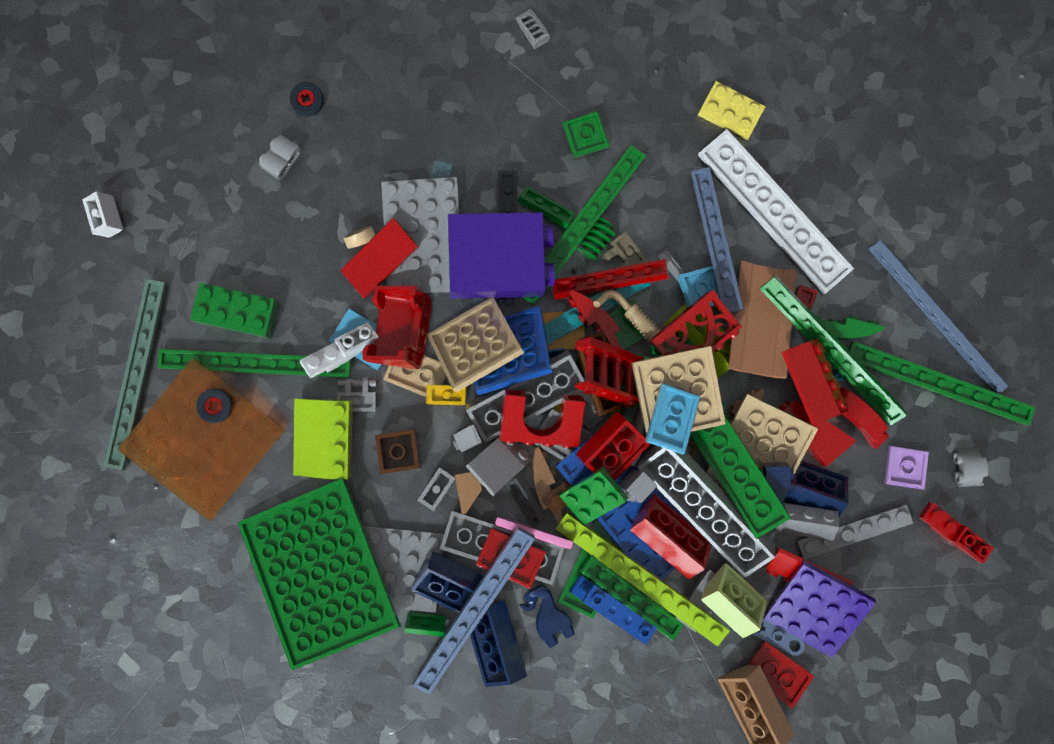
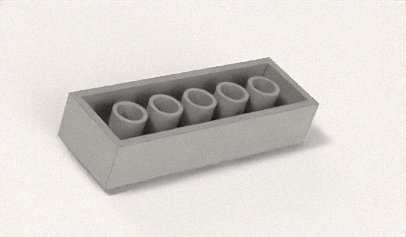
M569 350L551 358L553 373L488 392L466 404V411L484 443L499 436L504 389L523 390L525 392L526 399L523 415L525 422L562 403L563 394L577 395L583 391L575 388L576 383L585 380Z
M452 510L440 549L477 561L491 528L510 536L514 531L497 526L493 522ZM535 538L531 545L546 551L535 580L553 585L564 547Z

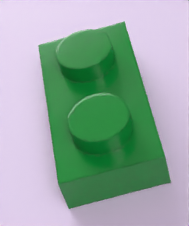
M408 612L405 633L443 637L447 616Z

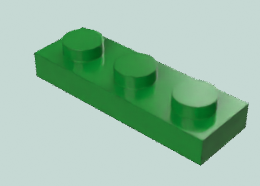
M528 186L521 193L517 201L537 213H543L544 217L565 229L568 228L576 215L575 212Z

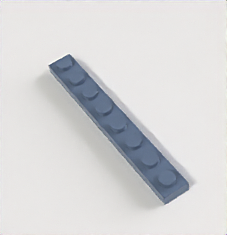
M710 167L691 171L719 298L730 313L743 311Z

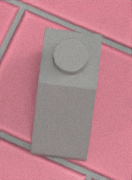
M474 424L454 434L455 439L452 440L456 450H460L461 453L483 444Z

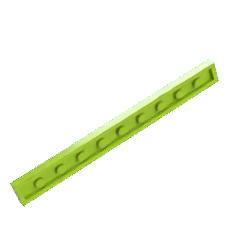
M569 512L565 514L557 525L556 530L716 646H719L730 632L727 626L590 527L584 525Z

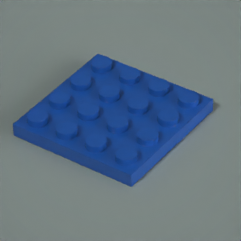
M540 306L505 317L524 354L475 381V390L478 395L553 373L543 312Z

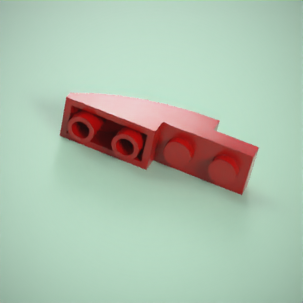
M573 290L570 291L568 294L570 298L567 300L573 309L577 308L580 313L578 318L583 325L587 324L588 328L596 324L595 331L597 333L604 331L608 344L623 349L614 335L620 329L608 313L601 307H595L594 301L583 294Z
M929 501L919 515V518L927 523L928 527L982 564H984L994 549L971 529L961 525L934 502Z

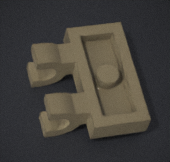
M626 232L610 243L612 249L607 251L602 257L607 264L618 255L624 262L619 267L648 262Z

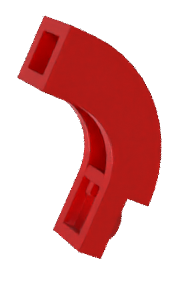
M841 387L839 390L842 397L847 401L848 409L847 412L841 415L850 420L862 432L869 445L876 450L889 437L886 432L888 427L863 400L844 387Z

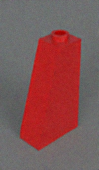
M787 400L779 407L780 410L811 424L804 405L798 401L789 402ZM823 421L813 425L818 428V431L807 450L821 466H828L856 441L828 421Z

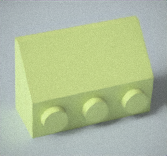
M725 563L706 584L701 600L744 638L761 629L767 600Z

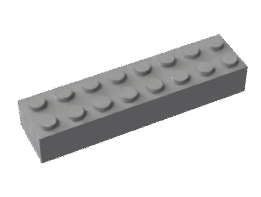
M655 445L641 456L637 468L645 472L658 485L657 489L744 578L775 558V544L765 534L757 539L755 538L731 498L686 451L685 454H680Z

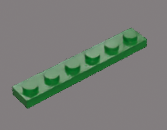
M590 555L579 571L581 574L630 610L657 627V630L672 641L675 640L684 625L682 622L594 556Z

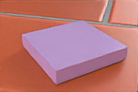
M888 446L884 484L925 490L929 451Z

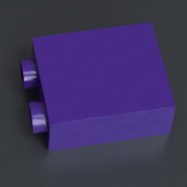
M543 213L448 214L450 299L542 297L545 292V286H554V263H544V248H553V226L543 225Z

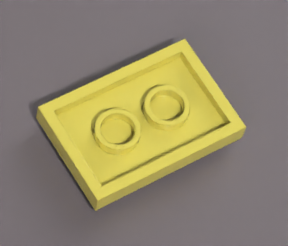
M716 81L698 116L725 130L727 129L729 132L747 141L765 106Z

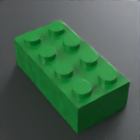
M199 283L190 320L199 324L271 339L280 303L272 298Z

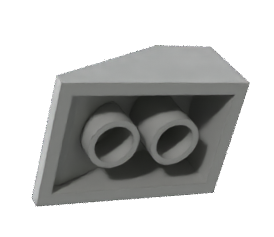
M499 437L466 467L493 496L533 459L518 442L505 443Z

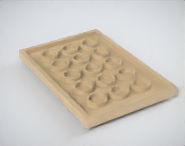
M747 393L731 421L732 426L762 472L763 463L787 462L795 473L818 431L817 427ZM709 465L705 472L727 494Z

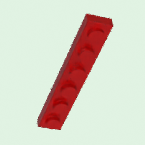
M662 259L556 279L553 286L554 297L556 300L568 298V294L572 290L584 295L669 279L667 261Z

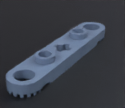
M764 618L762 621L763 630L760 629L758 632L752 633L793 656L800 655L805 648L804 641L801 638L773 625ZM792 640L798 641L799 648L797 650H790L789 643Z

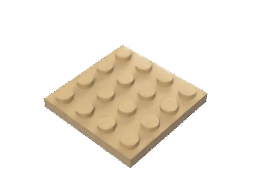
M494 298L485 300L427 334L455 392L524 354Z
M711 346L632 362L646 435L660 385L663 383L700 396L691 432L726 424Z

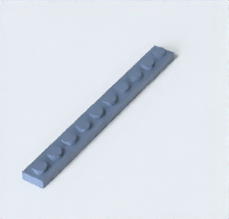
M881 240L873 244L869 248L872 254L988 387L995 393L1004 391L1008 385L1005 383L1003 376L994 371L992 364L980 355L979 349L967 340L966 334L953 324V319L941 310L940 304L932 300L928 295L927 289L918 284L914 274L907 271L903 266V262L891 253L890 247Z
M517 526L413 681V687L429 695L431 694L535 540L533 534Z

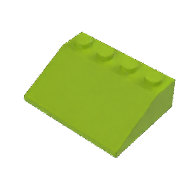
M294 399V476L323 479L343 478L346 480L352 476L353 400Z

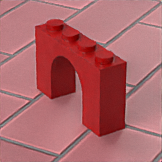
M504 389L499 430L500 440L510 444L523 442L526 445L539 443L547 447L561 445L564 448L579 447L585 407L583 396L563 394L561 413L557 422L546 429H535L527 425L523 419L526 399L525 392L523 390Z

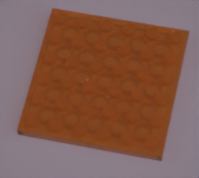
M192 358L117 450L208 521H212L285 430L196 359ZM217 388L224 390L232 400L233 408L231 414L220 423L205 422L196 411L198 397L208 389ZM211 401L212 406L210 409L218 410L217 406L219 403Z

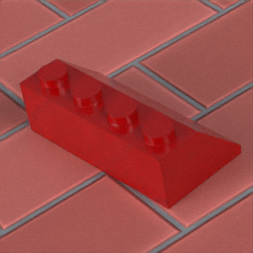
M818 339L781 352L812 426L848 411L847 401L840 393L839 383L831 372L832 366L826 360L824 347Z
M653 494L634 518L630 530L680 573L691 579L705 569L712 544L688 521L656 494Z
M775 547V558L762 566L767 569L766 573L777 577L778 574L784 576V581L788 582L804 560L851 586L854 583L845 577L778 547Z

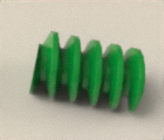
M599 218L598 223H595L593 226L594 229H590V236L586 235L585 241H581V248L577 247V250L582 255L596 261L598 258L595 254L602 255V251L599 248H607L604 243L605 241L611 243V239L608 236H616L613 231L614 227L603 218Z

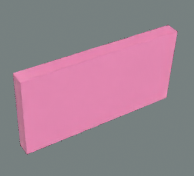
M499 515L496 519L495 524L497 526L512 531L518 526L533 534L537 539L564 548H572L573 541L567 537Z

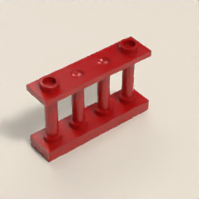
M593 337L576 341V349L584 352L586 355L585 381L576 383L575 388L583 390V393L595 394L624 404V407H635L636 404H639L638 396L634 395L632 362L644 360V357ZM594 356L599 359V383L593 381ZM607 361L613 365V388L607 386ZM621 366L626 369V392L621 391Z

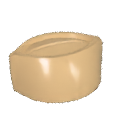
M372 226L352 232L344 236L343 239L347 248H354L368 243L375 236V232Z

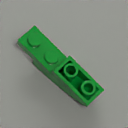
M815 315L839 341L864 338L883 331L885 326L879 325L877 321L867 320V322L860 321V318L856 316H848V318L841 320L840 324L838 320H821L820 316Z

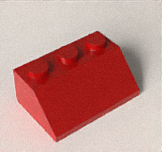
M617 411L576 455L593 473L603 467L615 481L651 443L645 442V438Z

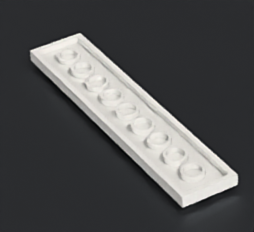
M727 129L699 152L698 156L710 167L712 172L823 294H826L854 269Z

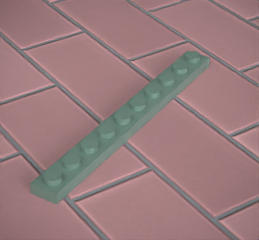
M150 279L145 281L103 467L118 470L126 469L167 287L165 282Z

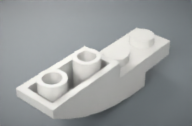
M369 322L335 338L334 343L301 359L300 364L310 379L324 371L328 373L362 352L366 344L373 343L378 339V335Z

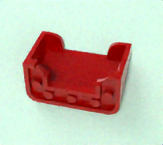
M375 286L372 301L380 309L375 332L378 335V339L374 343L366 344L362 351V359L369 363L420 369L423 364L431 316V298L417 286Z

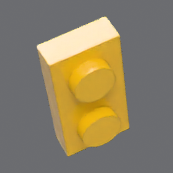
M427 384L426 404L465 405L466 387L455 392L451 385Z

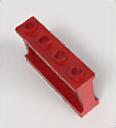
M708 290L648 341L657 349L661 356L668 355V352L661 345L662 342L675 348L672 353L711 346L712 352H718L725 346L724 342L727 339L731 340L740 333L738 330L742 326L717 297L718 295L715 291ZM712 301L722 314L714 316L709 303ZM701 314V319L706 317V320L698 322L696 320V315ZM718 318L726 319L728 329L725 332H720L719 327L723 324H715L714 320ZM686 322L696 326L707 324V333L703 345L684 344L688 336ZM679 330L683 333V337L680 342L677 341L680 339V337H676L675 333ZM714 335H715V336H717L718 338L713 342Z

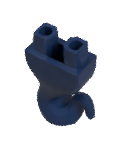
M541 584L525 593V599L528 604L521 603L519 606L526 611H532L536 607V598H542L536 617V629L541 640H544L549 648H552L559 643L555 633L562 631L566 639L575 633L569 615L555 605L551 591L548 587Z

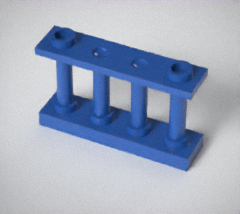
M582 575L578 576L569 590L580 598L583 603L645 645L657 629V627Z

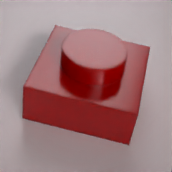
M799 285L795 295L811 310L818 291Z

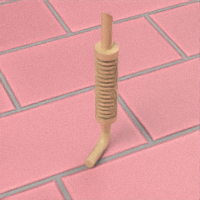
M608 290L593 302L597 308L609 299L618 302L626 310L625 318H629V322L632 321L631 324H635L634 327H638L637 330L640 329V333L643 332L642 335H645V338H648V340L661 330L658 329V326H655L656 323H652L653 320L650 321V317L647 318V314L644 315L645 312H641L642 309L639 310L640 307L636 303L632 306L619 292ZM665 342L661 343L668 354H672L675 348Z

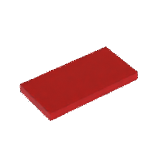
M392 218L340 271L358 293L366 299L375 291V286H380L419 246L399 222Z

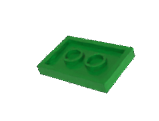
M603 467L563 490L559 495L584 525L622 505L628 499L627 495Z

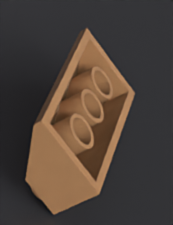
M745 665L718 678L750 744H787L793 738L794 733L760 665Z

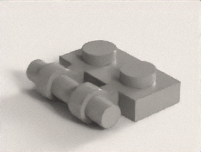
M352 377L338 379V387H345V392H337V399L353 400L352 412H377V393L369 392V387H377V379H369V377H363V379H352ZM352 387H362V392H352Z

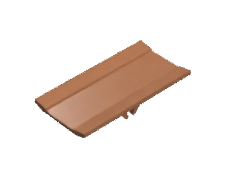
M741 260L738 289L743 311L735 312L734 318L741 324L742 328L738 330L740 333L731 339L728 369L786 379L788 367L781 352L790 349L792 322L760 290V287L776 275L795 294L797 270L772 268Z

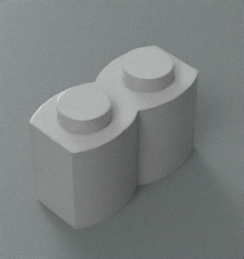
M280 134L271 141L270 150L261 155L259 166L281 181L302 150L298 145Z

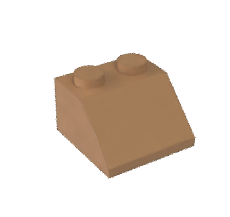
M471 472L455 475L462 514H466L483 490V485Z

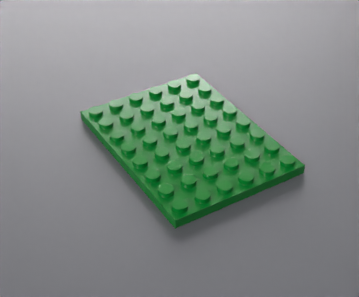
M341 478L237 522L291 671L401 626L345 479Z

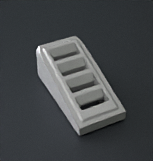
M532 9L515 18L534 50L550 41V34ZM528 16L531 17V19L523 23L522 20ZM532 22L535 23V24H533L532 26H530V27H528V28L526 27V25H528V24H530V23H532ZM536 27L538 28V30H536V31H534V32H532V33L530 32V31L533 30L534 28H536ZM539 33L542 34V35L538 36L537 38H534L535 35H537V34H539Z

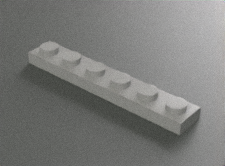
M901 505L839 526L834 541L811 537L795 541L801 558L808 559L913 524L907 505Z

